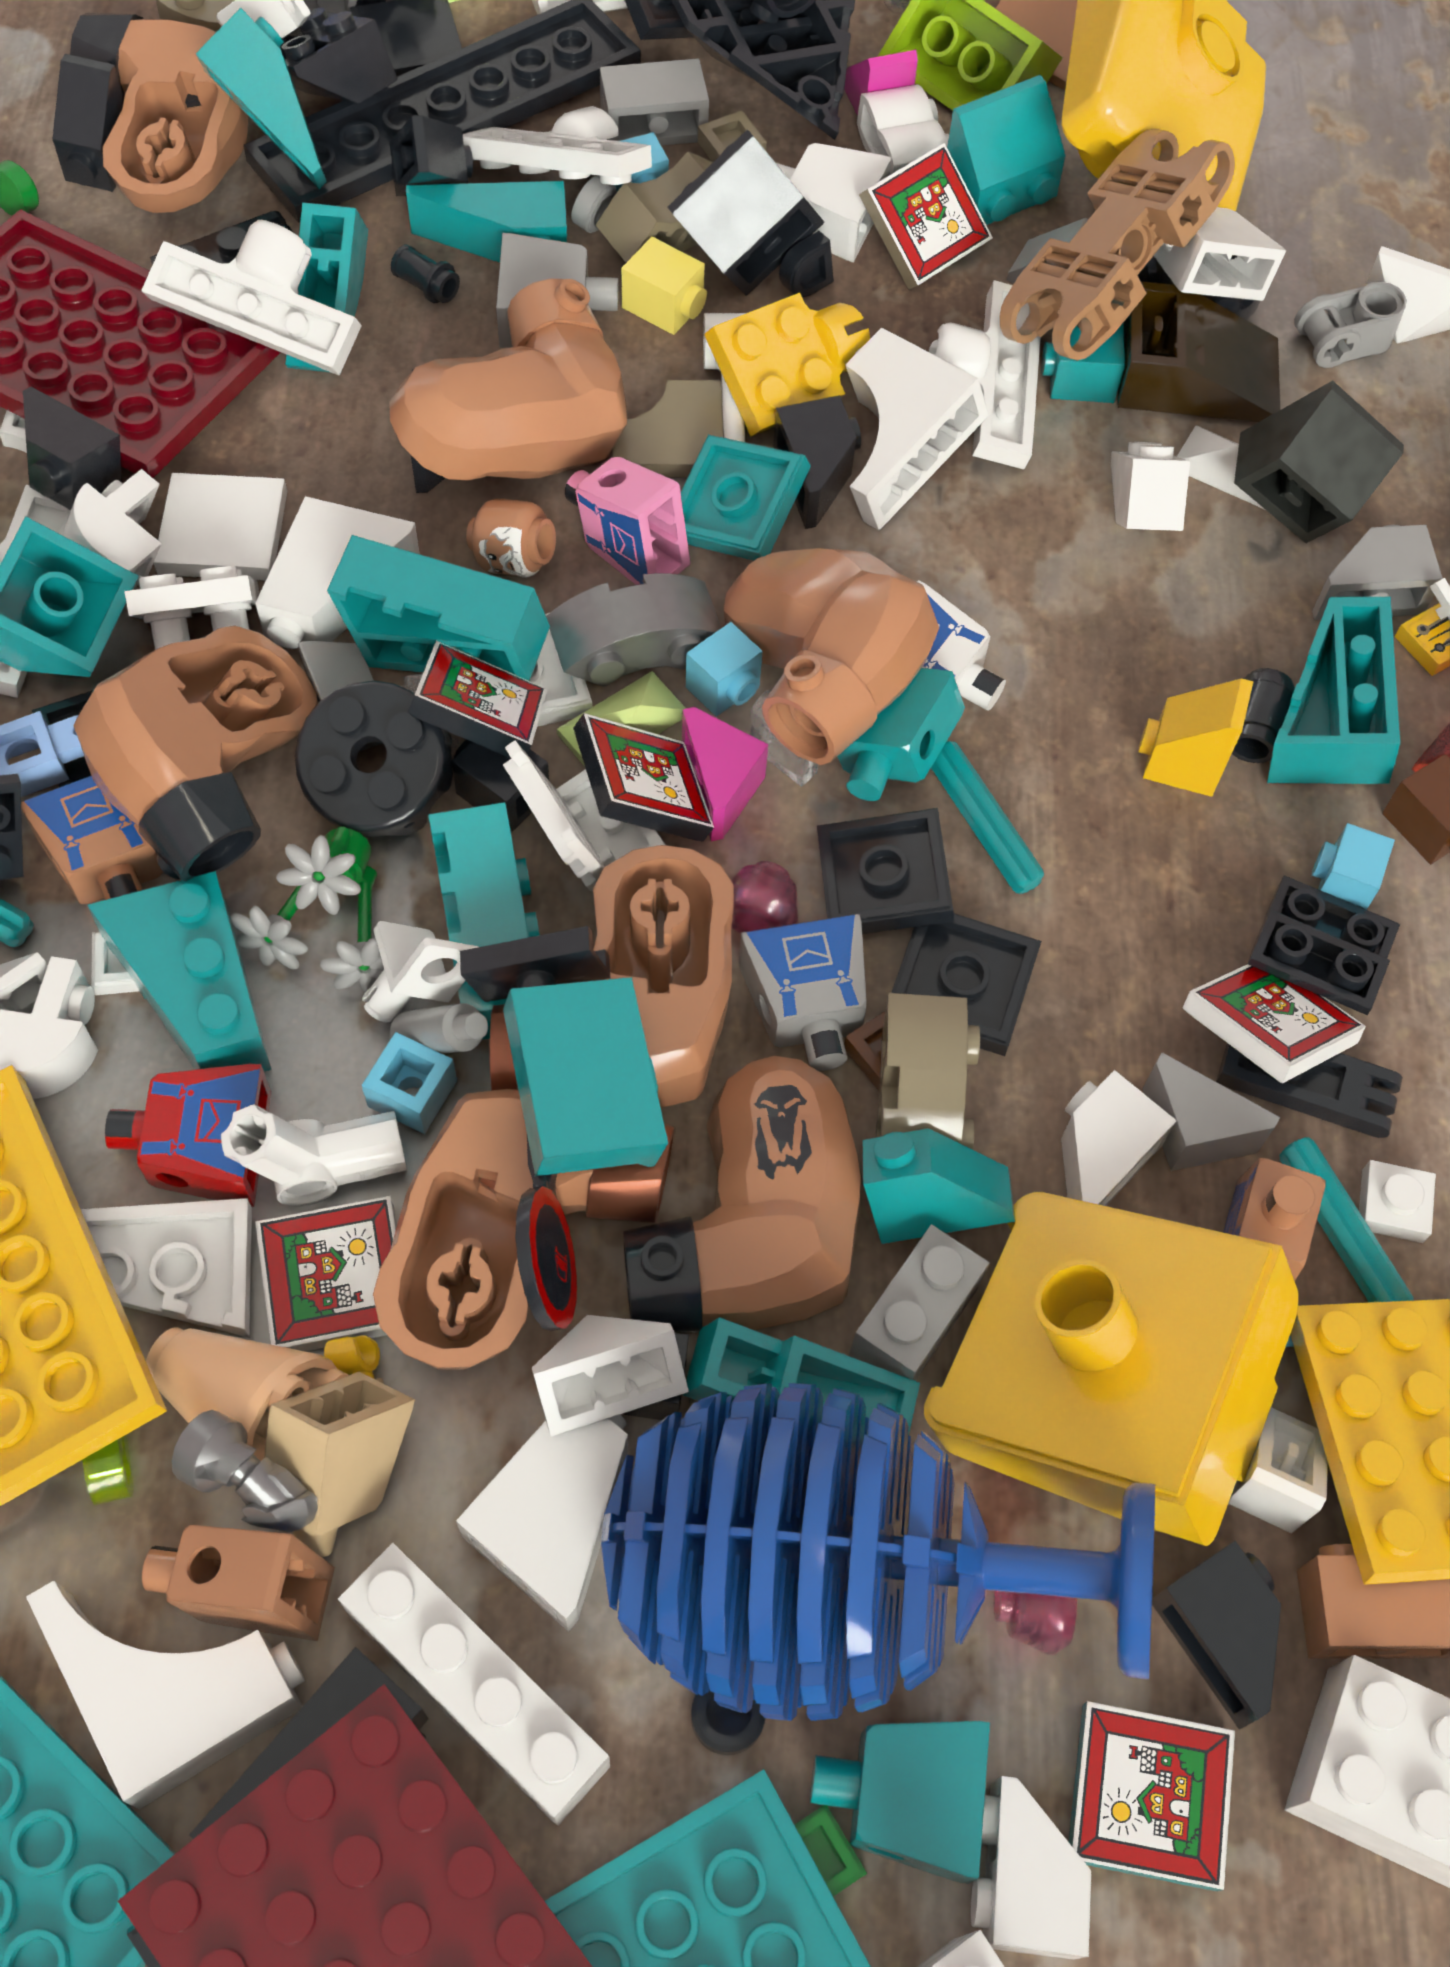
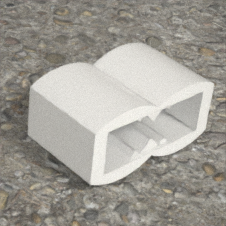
M920 85L861 94L857 126L862 143L869 153L892 157L890 175L939 145L945 143L946 147L948 146L949 134H945L938 123V111L935 101L932 98L928 99Z

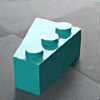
M354 535L351 536L327 589L367 665L372 668L424 672L437 640L530 681L550 629L547 617L533 587Z
M1391 596L1330 597L1309 650L1301 678L1293 692L1290 707L1282 728L1279 729L1274 742L1267 783L1390 784L1400 747Z
M506 803L428 814L449 941L483 947L539 936L536 912L524 913L522 896L531 895L530 880L526 859H515ZM453 959V964H454V967H455L456 964H457V961ZM465 981L458 989L460 1003L472 1005L486 1018L488 1030L482 1040L490 1039L493 1006L505 1004L507 998L484 1002Z
M216 871L195 876L187 882L180 880L87 905L107 946L132 977L139 992L150 1003L169 1034L195 1070L244 1064H261L264 1072L272 1070L229 909Z

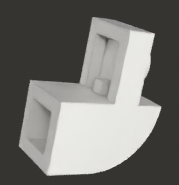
M142 469L124 483H121L119 480L113 481L102 494L88 483L84 484L75 498L62 536L137 574L139 577L133 589L139 585V578L148 577L162 544L139 525L146 519L160 484Z
M51 956L31 1014L0 1009V1071L13 1065L16 1071L25 1079L33 1099L56 1094L74 1084L89 1069L98 1052L94 1041L85 1027V1024L89 1022L94 1008V989L89 985L77 960Z

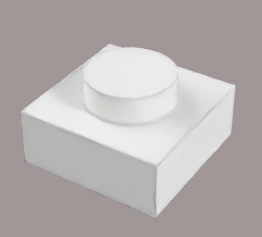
M1370 1160L1362 1169L1359 1212L1373 1233L1424 1243L1432 1234L1436 1174Z

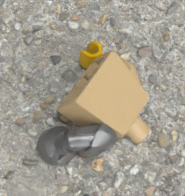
M365 1335L333 1339L325 1344L324 1357L332 1360L338 1370L349 1376L271 1404L268 1417L265 1457L262 1461L253 1455L256 1448L247 1445V1432L240 1422L218 1411L209 1410L199 1414L187 1425L174 1447L171 1462L172 1472L176 1478L206 1493L215 1491L224 1485L226 1487L236 1485L235 1491L247 1505L242 1509L245 1516L241 1520L257 1527L286 1532L293 1531L292 1535L322 1558L329 1556L333 1552L338 1527L375 1511L382 1502L415 1399L385 1385L382 1378H374L372 1371L379 1364L380 1348L375 1340Z

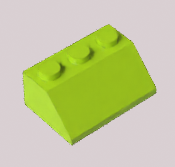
M911 0L877 56L916 50L918 62L915 84L920 85L924 91L952 111L954 108L1038 75H1041L1047 83L1063 59L1062 56L1042 40L984 0Z

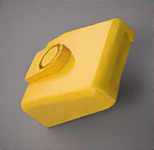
M1077 0L1061 126L1067 140L1077 148L1083 163L1096 178L1099 179L1116 157L1146 130L1160 129L1173 133L1177 138L1179 146L1178 157L1187 153L1193 146L1198 147L1204 141L1210 139L1228 143L1233 150L1235 170L1231 184L1217 207L1228 208L1233 211L1237 210L1263 114L1266 63L1246 42L1247 21L1227 0ZM1160 142L1152 150V155L1157 160L1161 154ZM1217 155L1206 171L1207 181L1213 177L1216 171Z
M1034 1192L1023 1196L1014 1204L1015 1222L1007 1223L1011 1230L1010 1236L942 1387H931L924 1404V1416L928 1425L944 1448L955 1456L1119 1519L1122 1517L1124 1491L1129 1485L1137 1482L1156 1484L1154 1530L1204 1546L1210 1545L1217 1535L1236 1481L1244 1482L1278 1389L1274 1377L1296 1319L1298 1290L1282 1246L1045 1192Z

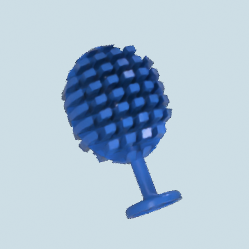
M772 1383L744 1386V1390H739L735 1398L732 1395L727 1397V1392H720L700 1399L692 1404L683 1419H681L682 1412H674L646 1430L637 1439L633 1471L634 1456L626 1455L604 1513L601 1554L609 1607L617 1611L619 1599L618 1620L623 1631L653 1664H656L657 1661L660 1666L665 1665V1668L670 1671V1677L675 1682L696 1695L700 1694L703 1696L710 1689V1692L715 1693L714 1701L719 1706L740 1713L749 1712L752 1709L753 1700H755L757 1704H760V1714L768 1719L792 1721L797 1716V1707L801 1708L802 1704L807 1706L806 1715L811 1721L836 1719L843 1713V1706L847 1705L850 1693L852 1699L855 1698V1709L858 1713L861 1711L863 1713L885 1705L890 1700V1694H893L897 1681L898 1663L901 1679L904 1678L905 1689L907 1691L909 1689L910 1691L938 1671V1667H940L944 1657L948 1586L958 1587L955 1641L957 1644L960 1641V1645L963 1644L985 1600L986 1590L1110 1602L1118 1611L1117 1663L1119 1669L1128 1677L1149 1679L1156 1484L1137 1482L1126 1488L1122 1502L1120 1545L1110 1552L989 1542L988 1531L971 1488L966 1482L964 1483L961 1539H951L955 1486L951 1461L946 1451L925 1431H921V1436L918 1434L914 1442L913 1453L906 1418L882 1403H877V1409L873 1408L868 1418L865 1417L866 1405L860 1394L833 1388V1394L829 1393L823 1405V1395L820 1388H816V1384L789 1383V1387H784L780 1395L777 1388L772 1387Z

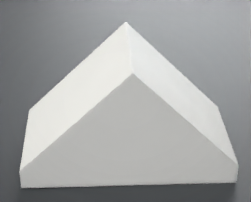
M1271 1407L1244 1482L1236 1481L1228 1504L1289 1533H1293L1317 1514L1327 1499L1328 1461L1318 1429Z

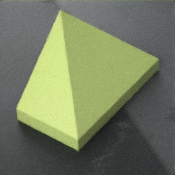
M651 671L584 713L660 734L681 721L682 711L686 708L655 673ZM582 713L557 728V735L584 765L573 727L583 715Z

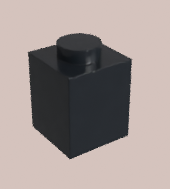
M466 739L460 745L452 760L456 794L473 807L506 803L510 832L512 833L532 811L503 766L511 758ZM530 749L528 756L549 780L548 762Z

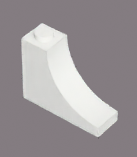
M883 328L864 346L858 349L845 365L858 402L869 408L879 419V430L873 452L864 469L850 485L863 522L877 530H880L989 416L977 377Z
M55 1581L26 1596L122 1801L138 1809L145 1807L295 1714L303 1707L294 1688L303 1683L305 1678L285 1641L272 1648L270 1642L259 1630L234 1642L204 1651L158 1653L122 1644L102 1634L81 1611L73 1595Z

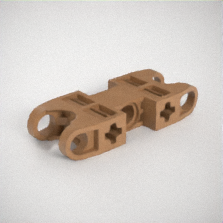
M1150 129L1140 134L1116 157L1088 191L1087 194L1096 211L1073 239L1068 243L1050 238L1018 276L1001 306L999 318L1003 335L1008 340L1026 344L1032 342L1037 336L1042 337L1053 328L1052 344L1054 350L1060 356L1081 360L1094 353L1116 332L1147 294L1137 275L1163 243L1184 248L1216 210L1228 190L1234 175L1235 158L1230 145L1222 141L1210 139L1204 141L1198 147L1193 146L1187 153L1178 157L1179 146L1177 138L1173 133L1160 129ZM1160 142L1161 154L1157 160L1153 157L1152 150ZM1217 155L1216 171L1213 177L1207 181L1206 171ZM1028 303L1030 313L1021 328L1017 330V315L1020 309ZM1075 326H1078L1081 335L1077 343L1071 347L1070 336Z

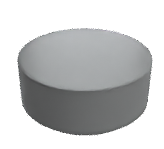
M600 176L592 177L584 185L576 198L571 214L572 222L588 233L598 231L596 223L608 207L611 199L616 195V187L600 183Z

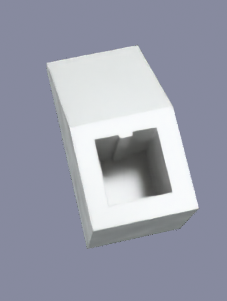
M1129 442L1128 452L1112 451L1111 472L1116 523L1126 529L1183 531L1190 461L1173 456L1174 447L1162 446V443Z
M1001 1776L990 1785V1795H985L981 1844L987 1845L986 1877H979V1879L973 1881L972 1927L983 1928L982 1933L995 1950L1073 1960L1089 1957L1091 1870L1019 1779Z

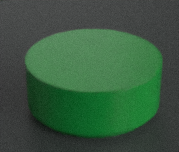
M4 160L0 162V207L11 216L20 209L27 213L34 211L39 205V195L29 174L13 161Z

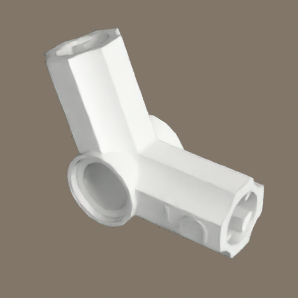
M253 1104L233 1112L230 1125L221 1134L224 1156L274 1181L277 1200L285 1205L300 1206L316 1203L332 1196L337 1191V1186L407 1170L395 1111L325 1126L323 1122L314 1119H300L287 1122Z

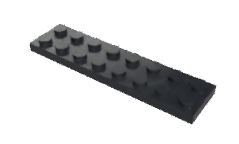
M570 0L397 77L398 80L359 104L341 101L305 117L327 181L320 189L267 135L243 145L246 161L295 220L300 223L302 202L337 206L394 180L389 142L411 116L423 115L462 128V134L489 127L507 128L599 86L600 67L641 63V50L592 0Z

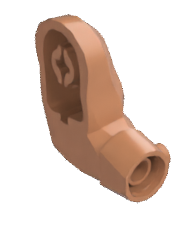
M815 548L774 552L757 558L750 563L736 578L725 595V624L727 625L732 622L763 651V664L784 669V673L762 705L763 717L770 731L781 744L795 755L819 765L830 763L872 727L877 719V715L904 692L925 664L939 630V625L924 586L897 573L880 559L863 551Z

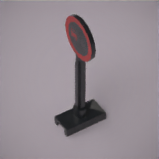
M589 926L460 951L461 976L484 1002L506 999L510 989L611 979L609 954L605 949L593 950V932ZM527 1137L528 1167L533 1180V1188H529L521 1195L516 1213L515 1239L518 1267L524 1294L534 1318L545 1330H563L572 1322L577 1303L575 1253L569 1226L556 1196L555 1183L557 1174L535 1176Z

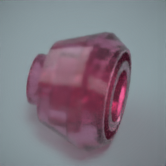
M760 861L753 865L744 866L731 879L734 885V914L731 926L733 930L741 934L743 932L798 924L797 887L790 878L788 871L782 866L769 861Z
M994 1590L993 1608L995 1621L1006 1622L1009 1637L1047 1655H1056L1071 1644L1076 1624L1077 1598Z

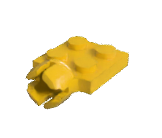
M797 293L713 326L704 334L750 436L775 427L776 408L845 395L840 381V374L847 371L845 365L858 349L870 340L869 328L849 336L845 331L844 327L861 321L864 318L854 306L837 303L819 311L810 310L804 303L801 294Z

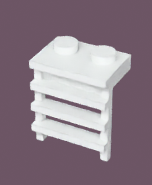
M516 740L505 747L512 759L504 763L503 766L566 865L569 864L574 874L582 879L589 891H593L604 867L632 850L666 845L656 830L600 816L586 769L555 789Z

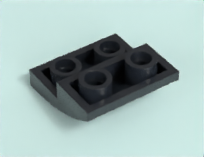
M1284 875L1270 903L1253 946L1248 965L1368 1015L1373 1007L1390 960L1387 958L1400 924Z

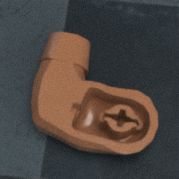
M550 278L534 282L521 289L513 297L507 310L513 347L500 349L483 357L435 359L415 367L389 401L390 422L401 445L424 468L452 480L468 481L486 476L518 479L542 478L605 460L610 455L627 425V404L620 368L614 353L604 341L603 332L588 304L590 301L588 290L580 282L573 279Z

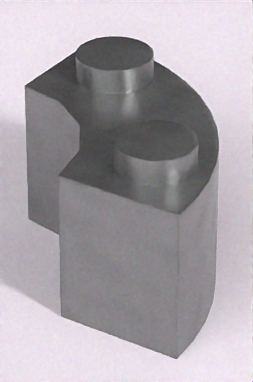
M643 574L644 584L610 591L607 582L567 600L546 616L563 672L606 687L620 677L644 668L668 666L685 669L686 653L721 629L705 581L678 574Z

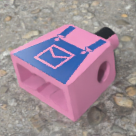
M621 457L610 458L591 474L580 470L570 477L565 487V497L568 501L579 507L585 542L591 550L635 585L644 584L643 574H679L691 564L679 483Z

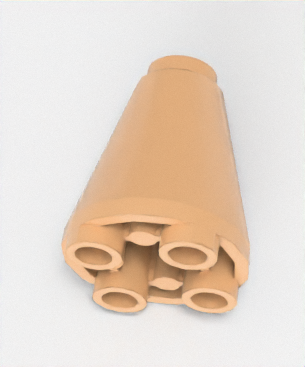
M175 1327L165 1331L154 1342L146 1359L158 1391L188 1423L199 1414L209 1410L218 1411L240 1422L247 1432V1445L256 1448L253 1455L260 1461L265 1457L268 1417L271 1404L349 1376L338 1370L332 1360L320 1354L192 1328L183 1330Z

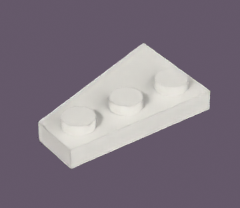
M248 1198L81 1209L122 1306L249 1337L252 1207Z

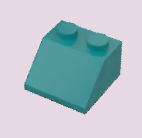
M1041 75L953 109L947 149L986 225L1002 221L1012 214L1037 204H1043L1057 196L1066 154L1047 83Z
M25 516L0 564V661L19 671L90 677L126 604L124 591L132 590L139 576Z

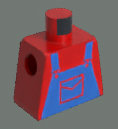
M244 1064L155 1075L150 1080L145 1110L110 1109L105 1124L107 1148L138 1150L137 1164L148 1184L156 1188L211 1200L248 1198L251 1207H254L259 1174L224 1156L221 1134L230 1125L233 1112L253 1104L269 1112L272 1091L261 1064Z

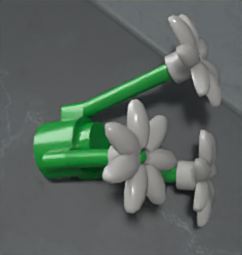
M338 827L329 831L325 836L320 835L315 839L311 855L295 844H288L285 847V853L295 867L280 871L276 879L281 884L297 887L277 915L272 914L267 917L259 907L253 906L249 912L250 918L233 913L231 921L242 932L236 939L237 944L247 949L259 947V959L263 965L270 966L277 959L282 965L290 969H297L299 961L295 955L304 954L307 952L308 947L304 943L286 936L291 930V923L289 921L296 911L309 906L318 896L325 910L335 915L340 909L337 893L343 895L358 894L357 943L351 945L344 941L337 942L336 949L340 958L324 959L321 961L320 966L324 971L338 974L334 979L335 988L346 989L356 984L359 980L362 990L366 992L384 970L376 938H372V888L377 878V872L367 865L371 856V845L368 840L355 830Z

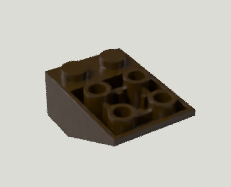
M1141 282L1147 294L1123 322L1125 367L1118 388V408L1260 422L1280 410L1279 348L1276 336L1201 294L1183 293L1172 284Z

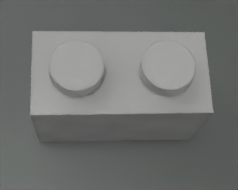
M699 58L600 67V107L614 119L618 127V136L607 140L621 141L654 132L661 146L697 142L698 126L707 123L709 118V97Z
M931 1224L856 1331L849 1356L916 1381L978 1290L990 1262Z

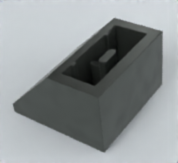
M1332 380L1240 432L1234 484L1303 542L1308 543L1353 520L1402 456L1404 444Z

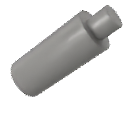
M466 1003L406 1010L399 1013L393 1019L390 1027V1039L397 1032L442 1054L466 1052L479 1045L487 1033L488 1022L475 1007Z

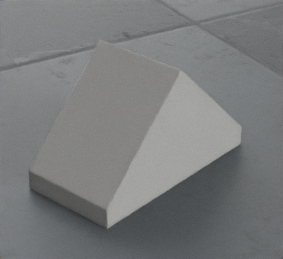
M1161 1053L1142 1088L1143 1093L1177 1120L1162 1145L1171 1171L1258 1153L1280 1119L1279 1116L1164 1053Z

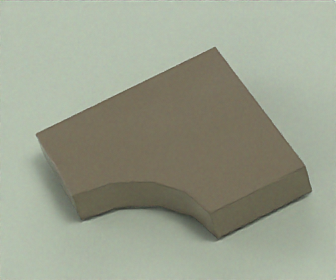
M667 380L663 397L651 410L636 418L627 419V425L613 448V458H624L665 477H688L708 434L723 437L721 380Z

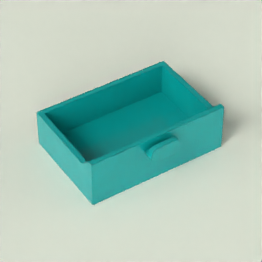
M632 977L510 989L503 1012L535 1176L640 1164L646 1167L655 1166L668 1145V1139L658 1098L656 1075L647 1049Z

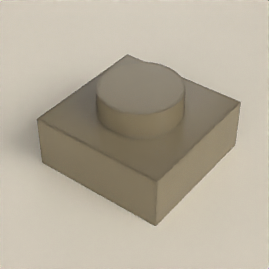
M742 110L698 126L697 142L712 162L747 129L765 151L767 145L766 140Z

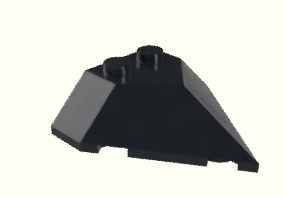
M672 0L685 28L713 58L755 80L831 138L836 139L840 126V117H838L839 102L844 94L851 39L849 24L850 17L854 11L855 0H816L807 10L791 18L779 17L776 24L763 21L751 13L750 7L753 0Z

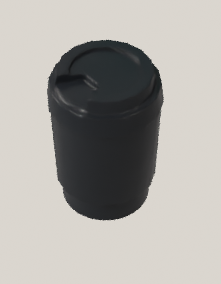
M1271 668L1254 670L1243 678L1253 681L1243 729L1232 754L1238 759L1250 763H1264L1271 760L1274 742L1279 729L1282 728L1295 690L1293 681L1288 675Z

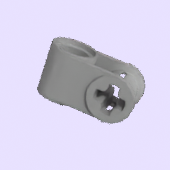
M1372 282L1352 290L1313 298L1297 312L1294 318V325L1300 334L1308 336L1314 346L1313 358L1318 366L1331 368L1346 361L1386 352L1395 337L1406 308L1407 299L1402 290L1391 283Z

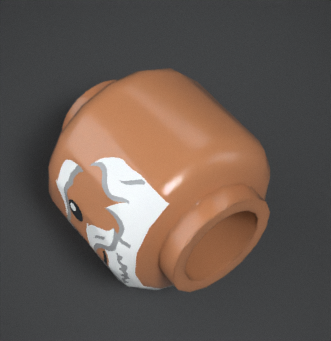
M498 498L489 500L482 505L476 517L470 520L467 527V544L470 550L473 551L475 560L484 571L493 574L530 577L539 572L543 565L549 563L555 551L556 531L554 524L547 518L543 509L532 502Z

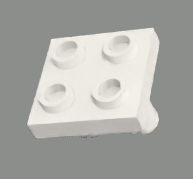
M224 566L200 570L201 581L183 583V578L176 577V574L139 578L140 589L124 592L129 616L143 619L144 623L151 624L156 650L171 643L189 641L190 636L186 618L192 617L193 613L204 612V615H210L213 631L218 628L234 625L249 629L246 610L252 609L251 606L256 605V600L260 594L258 581L248 575L242 576V570L237 569L236 566Z

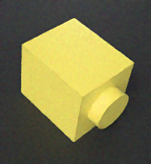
M651 236L621 268L622 308L675 335L689 318L695 319L705 305L707 291L704 289L705 263Z

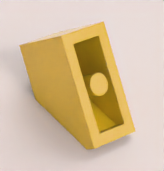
M1241 678L1167 698L1159 721L1148 718L1142 734L1138 753L1148 755L1143 778L1212 797L1242 732L1253 681Z

